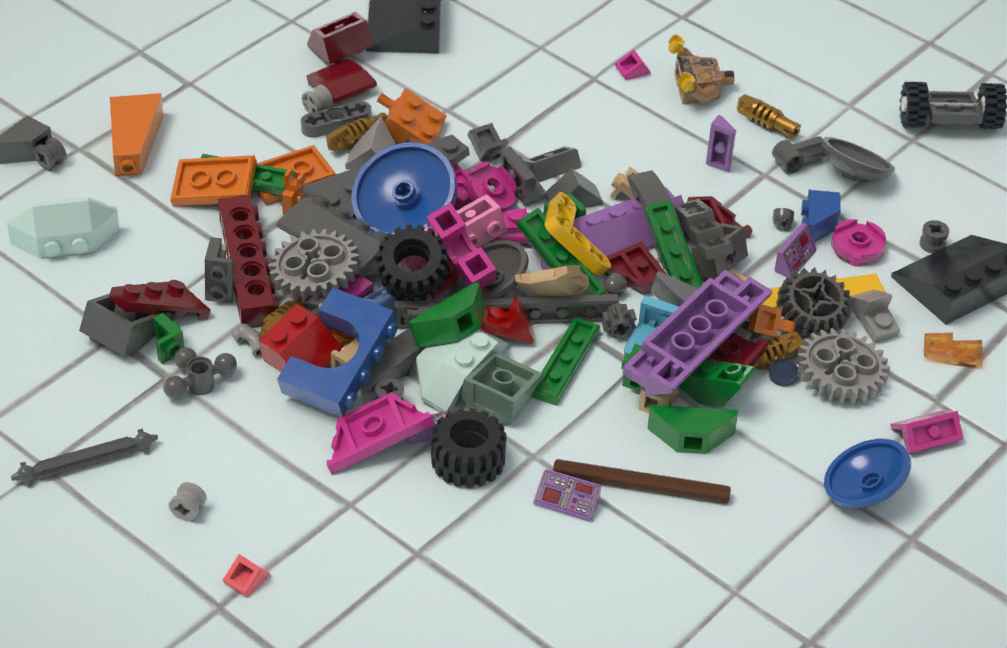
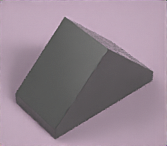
M572 168L546 191L547 202L551 201L559 192H563L566 195L572 194L579 202L583 203L585 208L603 205V200L596 185Z

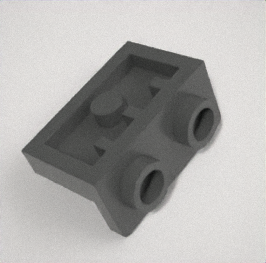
M511 146L501 149V167L505 168L515 180L517 187L515 194L521 202L527 204L546 198V191L535 178L534 173L525 165L522 157L517 155Z
M210 237L204 260L205 300L232 303L234 261L226 258V250H222V238Z

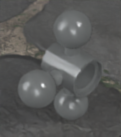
M183 347L175 353L174 361L178 368L187 370V377L183 379L179 376L169 377L164 382L163 390L165 395L171 399H179L184 396L187 387L195 395H206L214 389V375L228 376L233 374L237 368V361L233 355L222 353L216 357L214 364H212V361L206 357H197L193 349Z

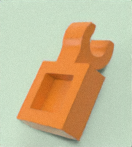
M288 169L283 176L285 191L282 193L283 215L303 197H306V194L303 193V183L306 180V176L302 172L297 179L292 176L291 169Z
M761 305L750 315L747 330L769 337H776L777 331L794 332L796 322L781 319L782 310Z

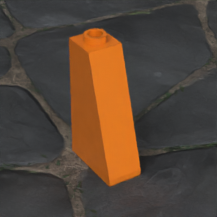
M162 94L110 97L115 176L142 174L163 119Z

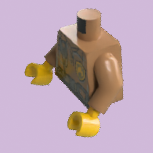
M674 34L668 40L669 52L672 54L677 53L674 76L682 105L717 100L721 97L722 86L734 85V71H720L717 59L694 55L686 47H683L685 41L678 34Z

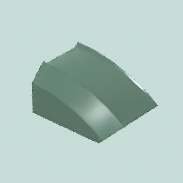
M493 351L464 379L461 398L469 410L471 408L477 409V412H488L489 417L495 416L498 419V423L504 424L511 421L519 413L533 394L544 374Z

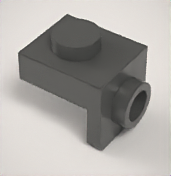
M492 123L471 129L467 134L480 161L488 158L495 160L501 157V149L506 148L508 145L506 138L500 140Z

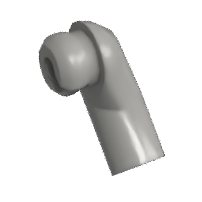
M247 324L237 325V328L232 331L234 340L242 343L246 339L250 343L252 355L255 358L263 357L258 342L260 339L258 337L259 332Z

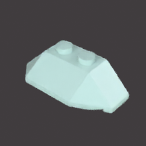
M89 197L32 203L19 211L14 217L7 219L10 244L39 259L96 252L120 231L117 207L108 206Z
M478 329L458 342L427 346L416 358L422 401L440 412L450 411L461 399L464 379L493 351L501 354L507 348L508 343L492 333Z

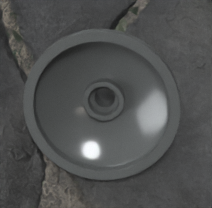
M824 137L822 140L823 151L831 163L843 171L842 176L855 181L856 178L866 180L883 179L892 176L895 171V167L889 161L857 144L834 137Z
M510 240L494 241L480 246L496 268V281L481 289L483 298L495 299L506 295L518 285L515 275L524 274L527 271L529 264L528 254L522 245ZM461 277L451 284L454 294L467 287Z

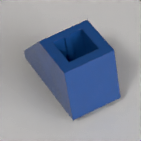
M808 190L807 200H802L801 216L805 217H802L801 224L806 223L808 225L814 242L834 232L838 225L841 211L840 192Z

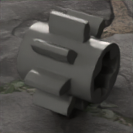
M615 303L610 305L605 312H602L604 319L601 321L604 332L610 331L612 337H626L631 333L632 329L636 328L634 322L637 320L634 309L628 310L627 304Z

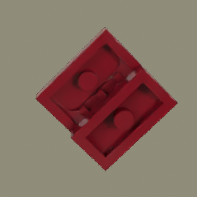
M345 59L306 75L308 85L313 87L324 85L329 90L333 103H338L377 87L376 80L362 66L350 59Z

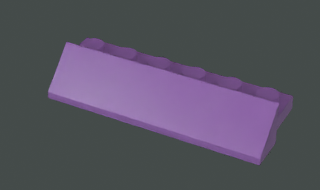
M665 187L673 205L684 203L682 195L675 197ZM635 198L574 219L573 226L605 256H609L641 241L648 250L655 248L656 242L645 217L641 201L635 200ZM681 224L684 237H687L688 234ZM528 241L529 245L541 258V268L543 270L551 269Z
M726 270L714 280L709 278L642 342L641 350L624 365L622 374L646 389L644 396L672 393L772 295V290L750 276L745 281H742Z

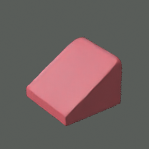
M238 554L222 581L248 597L268 578L270 573Z

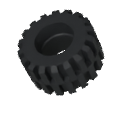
M412 224L406 225L404 230H401L400 227L394 229L395 234L393 235L388 233L385 236L386 242L381 241L379 251L377 252L379 277L383 287L387 288V292L390 295L396 293V298L401 301L404 297L408 301H414V298L426 300V295L435 296L436 288L441 290L444 287V280H447L449 270L447 249L445 244H443L442 238L439 235L435 236V232L430 228L424 231V226L418 225L417 228H412ZM408 256H421L428 261L425 267L417 271H405L398 267L399 262Z
M470 408V411H465L464 409H457L456 413L451 411L446 413V418L441 417L437 420V425H434L431 434L432 468H435V473L438 477L443 476V481L447 483L454 482V486L461 487V485H467V488H473V485L484 486L486 481H494L496 475L502 473L503 466H505L506 432H504L503 424L498 423V419L495 416L489 417L488 412H477V409Z

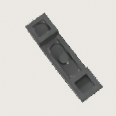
M653 170L627 176L635 200L641 201L643 209L647 205L670 200L681 227L671 198ZM655 243V250L660 259L663 269H665L663 260Z

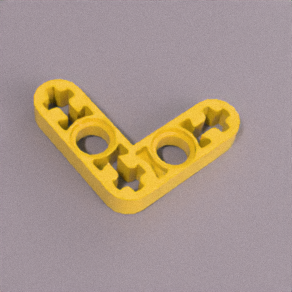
M559 192L549 203L545 227L559 243L593 274L601 277L611 268V263L595 245L573 226L576 205L569 196Z

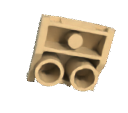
M579 265L515 275L516 283L537 297L583 295L590 286L588 275L580 271Z

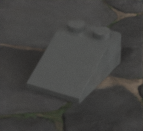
M109 294L87 301L79 331L89 336L91 341L111 348L113 353L125 356L141 350L155 337L154 317L163 313L172 321L176 316L172 312L159 310L157 315L125 312L109 297Z

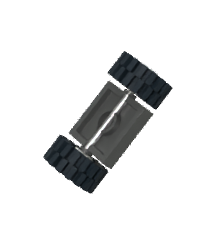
M906 81L902 85L900 93L901 106L899 111H901V124L903 127H924L928 120L927 115H929L931 123L942 126L948 124H961L964 126L978 124L979 128L1001 129L1003 124H1005V117L1007 116V90L1003 83H982L977 93L978 99H976L974 92L929 91L926 82Z

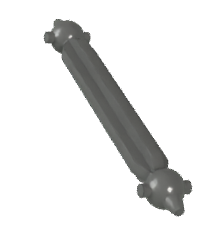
M139 429L135 438L123 437L38 461L33 467L27 465L26 462H21V467L11 476V480L26 483L28 487L33 485L32 481L35 477L47 478L131 454L137 448L147 453L150 451L149 447L158 439V435L144 432L143 429Z

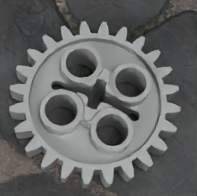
M312 229L310 235H306L302 231L300 238H296L293 235L290 236V243L282 241V248L274 249L275 255L270 256L271 263L268 264L272 283H275L276 290L282 289L284 296L291 293L292 299L302 295L303 301H306L309 296H313L314 301L318 300L319 295L327 298L332 288H348L347 281H355L354 274L359 273L358 266L361 265L357 246H354L353 240H347L345 234L338 237L337 231H333L328 235L326 229H323L320 234H316L315 229Z
M831 328L829 334L824 330H820L819 335L811 333L810 339H804L803 345H800L796 364L799 365L797 372L803 374L801 380L810 381L809 389L819 388V396L826 392L829 394V400L836 396L839 397L841 403L844 402L845 398H849L852 404H855L857 397L861 401L866 402L868 396L874 399L877 392H882L889 376L890 367L886 366L888 358L882 357L883 350H874L875 342L867 344L866 336L859 339L856 338L857 334L855 331L851 335H847L845 329H842L841 333L837 334Z

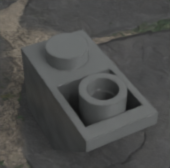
M28 115L0 135V164L36 161L33 149L38 145H45L46 140L52 137L51 127Z

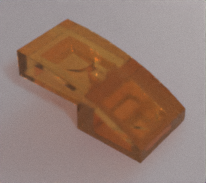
M953 332L925 333L924 357L954 366L982 368L983 342L982 340L954 341Z

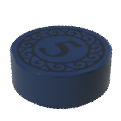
M777 359L770 364L769 378L777 385H791L797 380L798 367L791 360Z

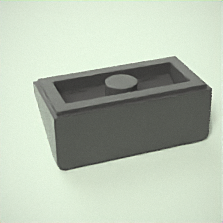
M566 146L523 160L528 169L534 173L538 182L567 173L571 168L576 170L581 167L578 149Z

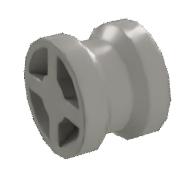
M324 85L315 87L313 92L307 91L302 94V103L308 113L328 109L333 106L332 95Z
M181 483L177 489V495L173 496L169 502V509L176 517L185 521H192L199 513V508L207 500V495L201 487L194 483Z

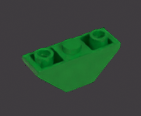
M475 282L408 321L417 347L458 342L481 328L486 305L479 283Z
M706 359L679 387L699 404L724 407L751 377L755 369L754 366Z
M650 405L647 429L676 452L707 454L735 434L738 410Z

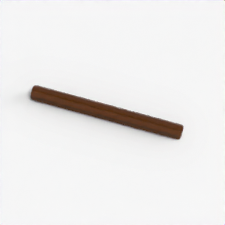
M556 459L553 466V471L593 483L720 503H728L730 500L731 487L728 485Z

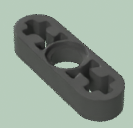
M355 101L308 113L301 118V132L307 137L314 138L329 134L340 126L351 123L359 118L369 119L371 118V105L365 101ZM331 118H342V120L334 121Z

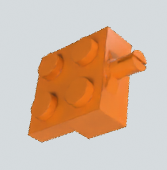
M404 88L395 101L383 94V92L376 101L389 109L385 125L392 138L398 143H403L406 139L422 144L436 140L447 117L439 109L433 107L406 88Z

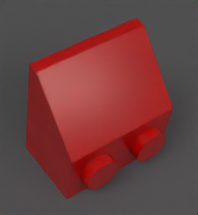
M296 304L258 340L263 360L280 372L291 356L315 366L327 368L331 364V352L333 350L340 352L343 348L319 317L299 304Z

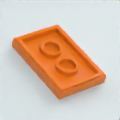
M314 145L257 163L286 170L291 169L296 172L297 178L302 172L306 176L303 186L336 175ZM256 191L265 205L282 200L280 195Z
M255 155L179 159L170 198L172 205L218 204L219 198L251 196L257 164Z

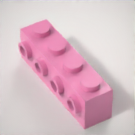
M487 194L457 211L466 224L467 234L476 248L507 232L501 207ZM408 256L400 261L401 268L405 271L420 270L428 263L421 256Z

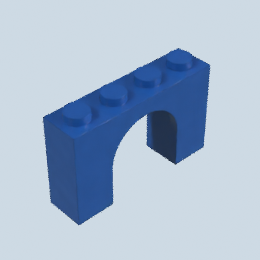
M332 288L319 309L323 324L354 337L359 342L357 352L348 362L334 368L318 367L291 356L278 376L277 381L282 394L341 417L345 415L348 409L351 410L355 405L358 391L361 386H365L369 381L372 367L375 362L378 363L382 359L384 347L388 340H392L396 335L398 324L396 323L393 310Z

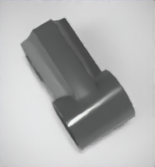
M818 136L794 144L789 140H782L773 148L772 156L787 173H795L802 168L804 163L826 157L821 145L823 138Z

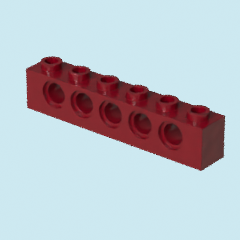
M250 195L219 198V219L227 259L234 261L233 289L240 323L247 324L252 328L262 327L265 324L263 322L264 318L279 308L277 296L272 297V294H275V284L272 283L271 278H268L270 275L268 266L270 261L269 259H264V257H267L265 241H260V239H263L261 223H256V221H259L257 205H252Z

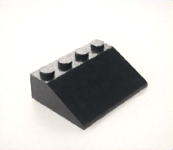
M369 0L368 28L373 46L366 48V52L439 54L441 0Z
M969 235L892 272L891 277L947 325L1007 295V244Z

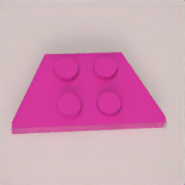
M390 392L338 418L335 428L336 435L333 437L331 444L334 451L331 460H327L326 465L331 474L337 473L434 425L435 422L429 412L422 413L418 411L414 404L402 401L399 396Z

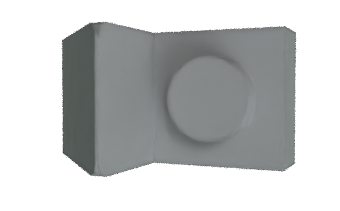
M874 289L849 296V299L852 300V307L871 340L879 342L898 336L900 328L888 309L893 297L892 294Z

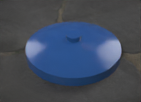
M416 142L392 145L371 157L357 174L351 194L353 211L357 219L369 222L371 229L387 234L391 233L393 235L395 234L394 229L400 227L401 230H404L406 225L411 224L412 228L422 225L426 229L427 216L449 203L454 207L458 194L457 177L448 159L432 146Z

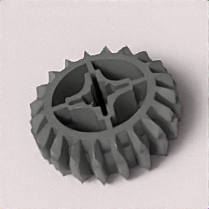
M815 267L810 273L805 268L800 273L794 271L790 278L787 277L783 281L782 287L779 288L777 293L776 306L782 310L781 317H784L785 320L796 322L794 331L800 330L802 337L807 333L818 335L820 330H824L829 334L831 328L837 333L839 329L845 326L846 320L849 319L851 314L852 300L849 299L850 291L843 290L845 287L844 282L837 283L836 275L829 277L826 270L818 273ZM814 298H815V299H816L815 304H814L815 307L812 308L813 300H814Z

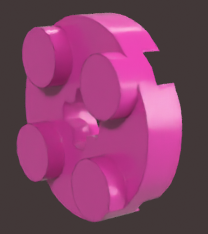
M491 162L477 164L469 172L463 184L470 198L474 202L487 194L501 207V211L507 210L516 199L514 192L517 190L512 175L501 166L498 168L491 166ZM488 185H489V186H492V185H493V186L495 187V190L492 191V190L488 187Z
M850 219L836 226L831 241V247L842 258L848 260L850 265L857 267L882 257L886 247V234L872 222L867 221L865 225L857 223L858 219Z

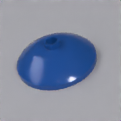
M881 438L860 442L842 452L830 464L824 477L825 491L834 503L842 507L866 508L877 505L893 496L907 480L911 471L910 455L902 444L891 439Z

